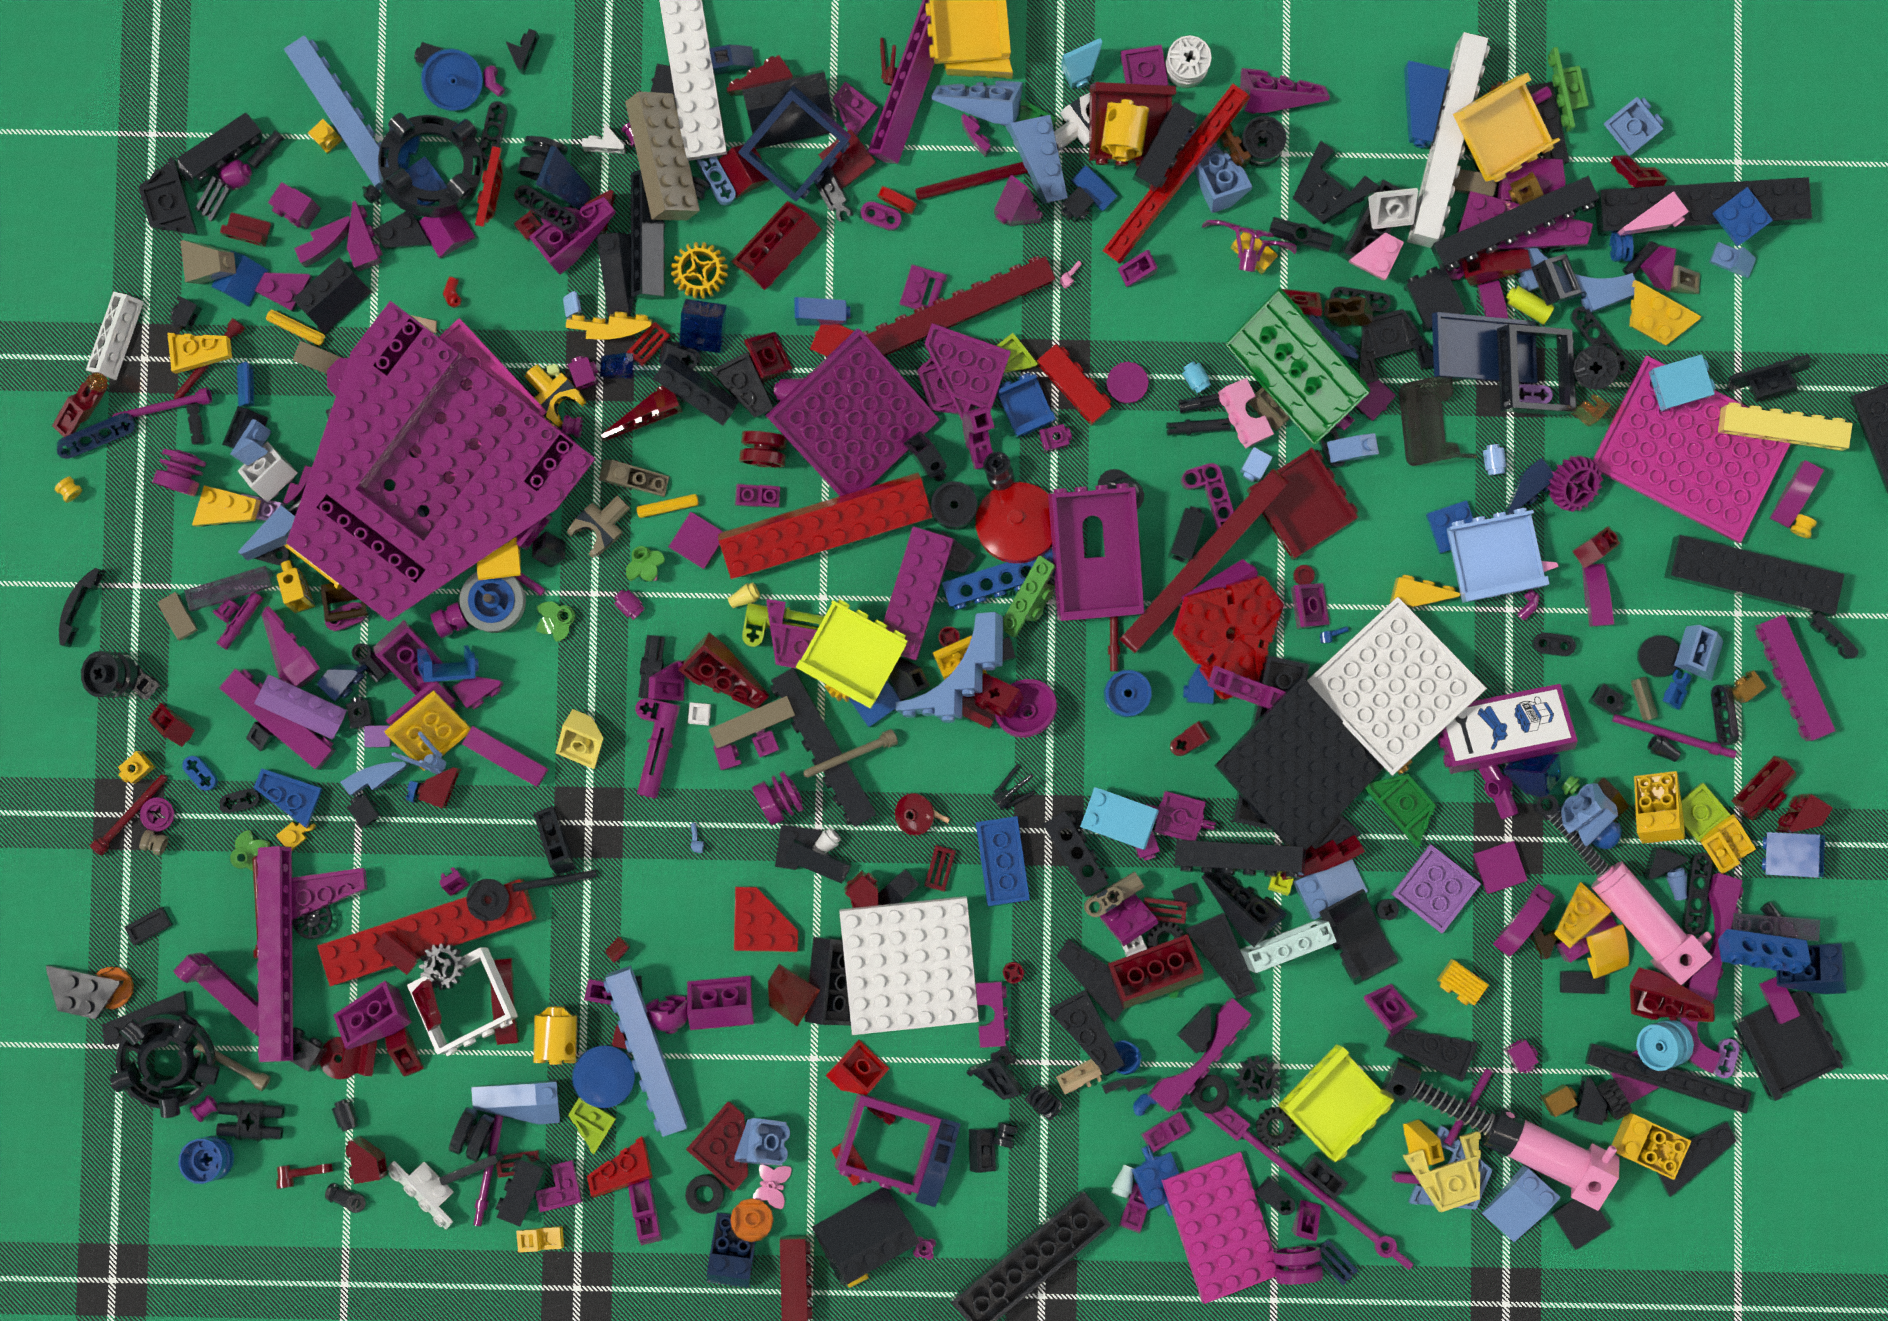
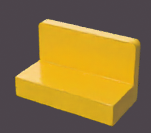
M1243 232L1240 236L1242 253H1244V249H1249L1252 237L1250 233ZM1255 237L1253 250L1257 251V255L1263 243H1261L1262 241L1259 238L1256 239ZM1236 239L1230 248L1238 254ZM1266 246L1260 256V261H1257L1256 270L1263 274L1277 258V253Z

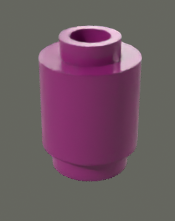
M622 589L614 597L616 600L614 605L627 618L630 617L632 620H635L645 610L642 606L643 603L629 589L626 592Z

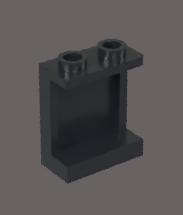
M1435 266L1427 270L1426 275L1420 278L1418 275L1407 280L1408 283L1403 287L1405 291H1408L1423 322L1421 327L1424 332L1432 329V313L1464 314L1466 312L1446 269L1441 271L1440 268L1438 269Z

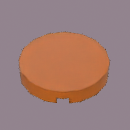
M107 967L96 973L97 975L124 980L123 985L118 987L113 994L114 998L105 1008L116 1009L124 1006L133 995L134 984L127 971L120 967Z
M752 1198L743 1200L732 1211L731 1227L740 1239L749 1242L759 1241L766 1237L772 1229V1211L761 1200Z

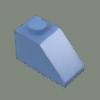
M1375 433L1327 442L1331 463L1365 459L1379 454Z

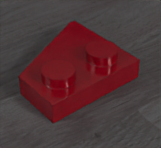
M427 979L414 989L412 995L427 1030L431 1031L441 1024V1014L437 1007L431 980Z

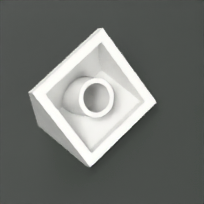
M1418 189L1376 192L1369 196L1372 228L1414 225Z

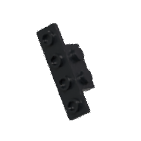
M1809 354L1796 356L1786 361H1777L1772 365L1756 367L1747 372L1735 373L1729 377L1728 391L1749 386L1756 402L1795 392L1798 386L1792 374L1807 370L1811 357Z

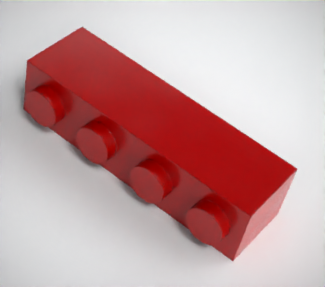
M1055 344L1037 360V364L1092 426L1111 409V400L1106 394H1100L1097 391V385L1090 377L1086 378L1082 374L1084 370L1076 361L1073 363L1068 358L1070 356L1068 351L1063 346L1059 348Z

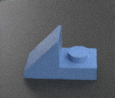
M1718 242L1709 263L1749 278L1756 258L1744 247L1737 250Z
M252 419L230 455L243 464L250 465L268 453L262 446L272 431L257 420Z

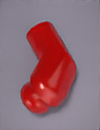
M449 276L443 296L447 304L455 308L461 304V298L455 291L459 280Z

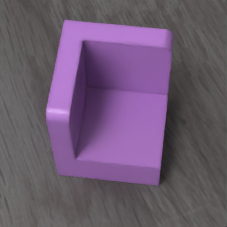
M364 726V747H390L391 739L384 732L390 726Z

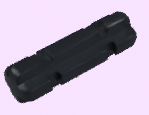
M189 404L186 406L187 414L190 415L188 417L190 434H193L191 442L193 445H200L204 443V435H201L203 429L201 416L198 415L200 413L199 405Z

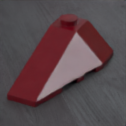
M664 386L656 388V392L650 394L602 433V439L608 441L683 412L677 395Z
M710 632L694 647L678 669L695 684L700 686L703 684L713 688V691L718 694L720 692L732 697V700L753 709L758 708L769 697L765 689L728 647Z
M1638 968L1630 983L1631 1014L1651 1020H1658L1659 1017H1668L1669 1020L1674 1021L1677 1018H1686L1689 1021L1714 1022L1715 1006L1713 1003L1659 972Z

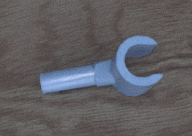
M691 823V848L694 852L702 853L704 841H697L696 823Z

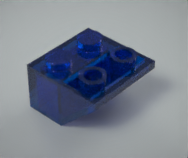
M685 299L681 311L679 344L696 350L721 353L727 305Z

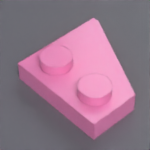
M1384 233L1352 257L1349 263L1384 281L1404 242L1388 233Z

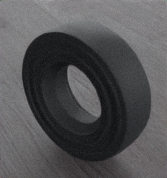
M1208 1074L1204 1078H1198L1195 1081L1194 1085L1196 1087L1190 1095L1197 1109L1201 1112L1212 1114L1219 1112L1226 1106L1229 1099V1089L1220 1077ZM1213 1086L1217 1089V1096L1213 1101L1207 1102L1203 1099V1091L1207 1087Z
M699 1175L688 1184L685 1193L686 1201L689 1207L697 1213H712L720 1207L723 1201V1186L717 1178L711 1175ZM708 1186L713 1191V1198L709 1202L704 1203L698 1200L696 1193L700 1187Z

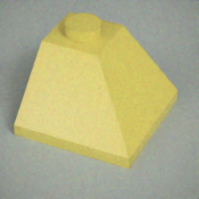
M572 709L563 724L556 754L595 769L604 738L591 716Z

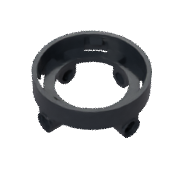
M401 112L396 114L388 123L389 132L381 143L378 155V176L386 195L401 209L422 217H443L463 209L475 197L482 177L483 159L480 148L475 140L477 130L468 119H464L458 124L448 118L435 115H419L407 119ZM426 134L446 138L458 148L462 155V174L455 175L449 181L447 188L443 190L427 191L413 186L409 174L404 169L398 167V155L406 142L414 137ZM387 150H389L388 167H386V157H384ZM473 158L475 159V162H476L474 175H472V172H473ZM418 200L427 202L440 201V205L425 206L417 204Z

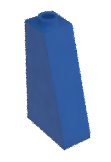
M1408 60L1404 68L1408 140L1410 143H1414L1415 147L1426 148V146L1429 147L1433 142L1449 70Z

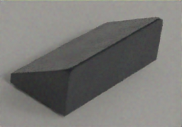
M995 1128L969 1129V1164L971 1172L996 1171L995 1144L993 1143Z

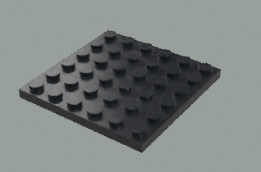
M1301 676L1214 765L1287 846L1304 847L1305 850L1315 842L1384 768L1347 729L1341 718L1307 680Z

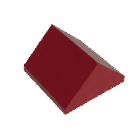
M743 145L732 147L727 154L718 160L735 190L736 199L770 181L738 153ZM754 146L751 151L761 159Z
M776 332L744 340L763 383L792 370Z

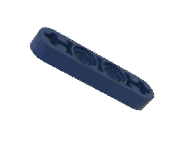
M121 413L63 437L57 442V454L61 458L69 459L130 434L135 428L134 418L128 413ZM121 422L128 423V426L121 424ZM104 428L111 430L109 435H102L99 432ZM87 436L92 441L90 443H82L80 439Z

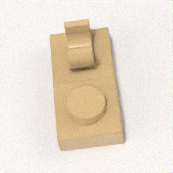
M1090 1059L1056 1078L1064 1094L1075 1091L1085 1083L1088 1087H1091L1090 1081L1094 1078L1101 1082L1100 1075L1102 1073L1095 1062Z

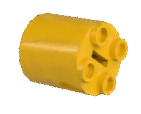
M1127 99L1121 100V103H1108L1101 143L1102 151L1112 155V159L1121 162L1141 156L1149 108L1146 106H1136L1132 100Z
M550 1006L541 1014L535 1015L533 1063H546V1060H548L549 1064L555 1065L562 1064V1060H564V1063H576L577 1015H571L565 1010V1007Z

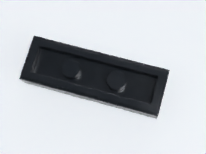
M795 839L785 855V860L841 884L851 868V863Z
M497 1152L478 1162L445 1174L439 1178L441 1185H446L500 1162L505 1158L503 1152Z

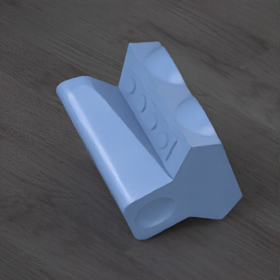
M1595 783L1584 785L1576 796H1570L1561 806L1563 826L1569 834L1578 830L1585 846L1591 844L1618 816L1616 805L1604 795L1599 785Z
M757 1118L748 1119L735 1154V1161L782 1166L788 1156V1151L784 1147L785 1141L790 1135L787 1122Z

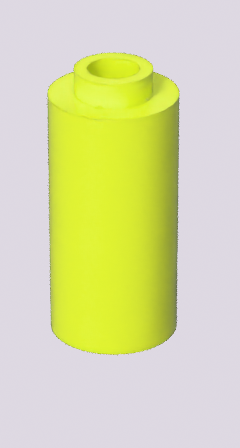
M1519 285L1516 289L1512 287L1506 296L1509 299L1507 304L1543 325L1554 309L1553 305L1547 306L1544 300Z

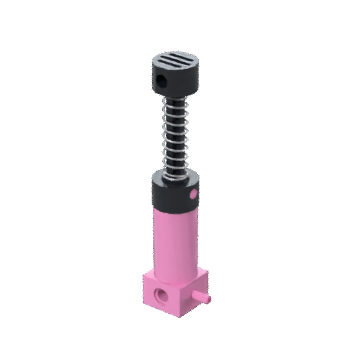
M1399 1057L1394 1060L1382 1084L1381 1094L1403 1105L1410 1098L1416 1097L1418 1103L1424 1101L1426 1106L1432 1105L1433 1110L1440 1109L1441 1114L1446 1112L1449 1118L1454 1116L1456 1121L1462 1120L1463 1125L1470 1124L1471 1129L1478 1128L1479 1133L1483 1131L1482 1144L1571 1187V1198L1599 1211L1619 1179V1156L1615 1155L1616 1147L1611 1145L1605 1150L1592 1143L1587 1151L1503 1107H1499L1494 1114L1488 1115L1485 1113L1486 1110L1482 1112L1478 1110V1106L1474 1108L1470 1106V1102L1468 1104L1464 1103L1463 1098L1458 1100L1455 1098V1095L1453 1097L1447 1095L1448 1091L1445 1093L1441 1092L1440 1087L1435 1089L1432 1087L1433 1084L1429 1086L1425 1084V1080L1423 1082L1419 1081L1422 1068Z

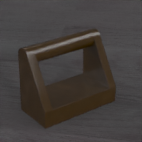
M333 583L321 585L326 622L368 616V605L362 601V608L331 613V603L359 598L344 587L340 590L336 589Z

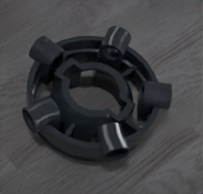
M169 1012L158 1013L146 1017L139 1022L132 1019L119 1031L124 1037L117 1050V1073L110 1076L111 1085L116 1092L126 1090L139 1102L160 1109L162 1118L178 1116L180 1114V1107L191 1103L199 1097L208 1084H216L220 1067L215 1065L216 1056L213 1042L206 1030L193 1017ZM166 1022L176 1024L175 1026H167L162 1033H160L159 1028L148 1033L152 1027L151 1023ZM146 1035L143 1041L140 1044H137V1042L140 1041ZM197 1039L202 1044L206 1053L202 1060L201 1052L195 1053V1056L193 1052L198 1044ZM170 1041L181 1046L178 1054L182 1061V1069L175 1078L174 1076H164L155 1071L150 1063L146 1064L150 1051L157 1047H167ZM129 1049L137 1052L138 1068L134 1061L130 1062ZM188 1081L196 1086L187 1092H184L183 1088L165 1089L163 1092H159L161 1088L178 1087Z

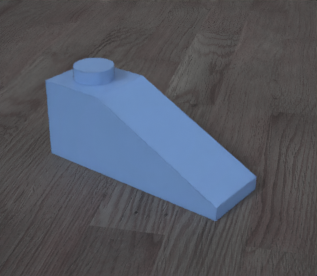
M280 505L243 545L238 553L249 561L286 545L295 516Z

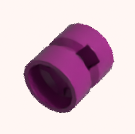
M459 602L447 606L446 611L440 609L430 614L440 638L452 635L453 630L461 631L469 627Z

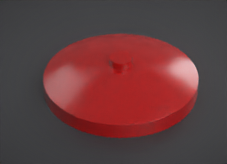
M1013 482L1005 490H992L983 499L976 514V531L979 541L985 550L993 557L1008 563L1030 562L1049 551L1052 547L1048 493L1038 486L1024 482Z

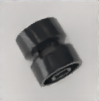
M993 452L985 458L983 468L990 487L995 490L1009 488L1014 482V473L1009 457L1002 452Z

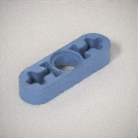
M717 157L709 158L711 168L706 171L708 169L707 162L701 161L702 159H696V164L706 182L710 184V189L716 200L721 205H730L734 201L735 190ZM718 172L722 179L714 182L710 179V174ZM723 183H725L723 185L724 191L726 193L730 192L729 199H727L726 197H721L722 189L720 186Z

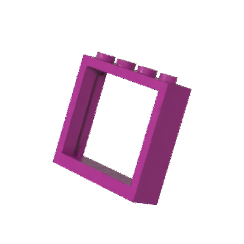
M857 1094L836 1159L835 1168L839 1170V1174L846 1177H851V1174L860 1176L859 1180L871 1183L873 1180L880 1182L879 1186L891 1189L894 1186L900 1188L899 1192L911 1195L914 1192L918 1194L941 1119L931 1114L868 1095ZM864 1106L930 1125L912 1184L846 1164Z

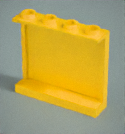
M929 0V3H925L926 16H930L931 24H927L928 37H932L933 45H929L930 58L934 57V64L1010 58L1011 49L1006 0Z
M1528 72L1514 77L1453 113L1485 182L1490 180L1498 182L1506 177L1505 173L1519 170L1522 168L1521 164L1523 162L1529 163L1537 159L1538 153H1546L1554 148L1553 144L1560 141L1559 138L1551 139L1525 83L1531 81Z

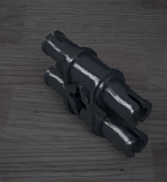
M241 1100L238 1103L219 1102L218 1114L236 1115L238 1122L237 1124L218 1123L216 1128L217 1136L235 1137L237 1140L251 1139L258 1142L263 1139H282L283 1127L264 1126L263 1120L265 1117L284 1118L285 1106L266 1105L264 1101L259 1103L245 1102V1100ZM251 1117V1120H254L255 1123L250 1125L247 1118Z

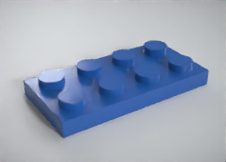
M1018 817L975 822L987 905L993 906L1030 900Z

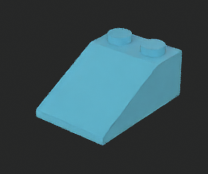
M1094 787L1080 827L1145 850L1159 810Z

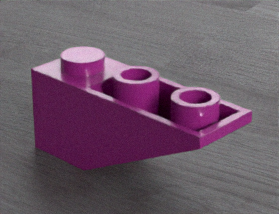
M353 201L347 250L354 268L359 272L382 263L380 256L383 254L379 244H375L372 237L375 236L372 226L366 223L365 218L368 215L364 206H360L356 201Z

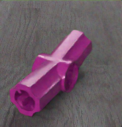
M1497 765L1478 768L1486 782L1484 785L1485 792L1494 799L1501 819L1518 814L1510 792L1513 784L1509 776L1502 774Z

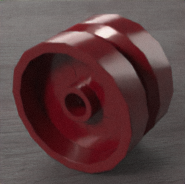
M743 431L741 443L750 448L740 450L739 462L766 468L785 467L786 456L778 451L787 448L788 440L784 435L777 433Z

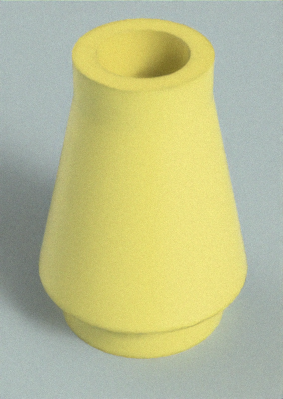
M752 582L750 584L746 583L732 596L728 597V601L734 609L748 603L757 602V599L761 596L756 585Z

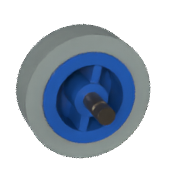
M476 572L466 580L461 589L460 608L464 617L471 625L485 632L498 633L510 629L520 620L525 610V592L520 582L514 576L478 580Z

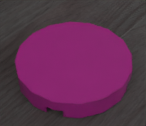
M1132 362L1119 363L1113 367L1108 374L1106 382L1109 394L1116 401L1124 404H1131L1140 400L1146 393L1149 383L1144 369Z

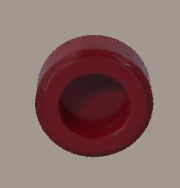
M1300 565L1293 572V579L1298 585L1311 584L1315 578L1314 570L1308 565Z

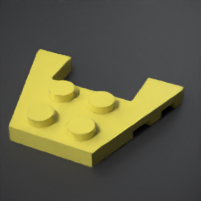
M1478 1131L1459 1136L1465 1159L1431 1170L1428 1168L1423 1150L1419 1149L1403 1155L1404 1160L1438 1212H1444L1480 1200V1172L1478 1171L1481 1155V1150H1479L1481 1133Z

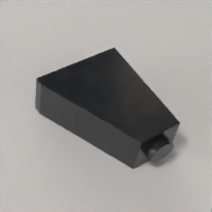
M1190 506L1189 509H1184L1167 557L1186 564L1191 560L1205 514L1201 513V509Z

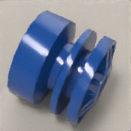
M207 1136L188 1142L179 1154L178 1165L181 1174L188 1181L195 1184H204L221 1179L230 1172L234 1164V1153L232 1147L225 1139L218 1136ZM207 1157H212L213 1160L208 1161Z

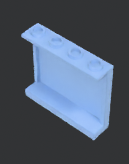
M1526 508L1514 510V514L1506 515V512L1493 514L1491 519H1485V516L1472 519L1473 522L1466 524L1464 520L1452 523L1451 527L1447 528L1462 603L1549 585L1548 576H1544L1531 514L1534 513L1533 510L1527 511Z

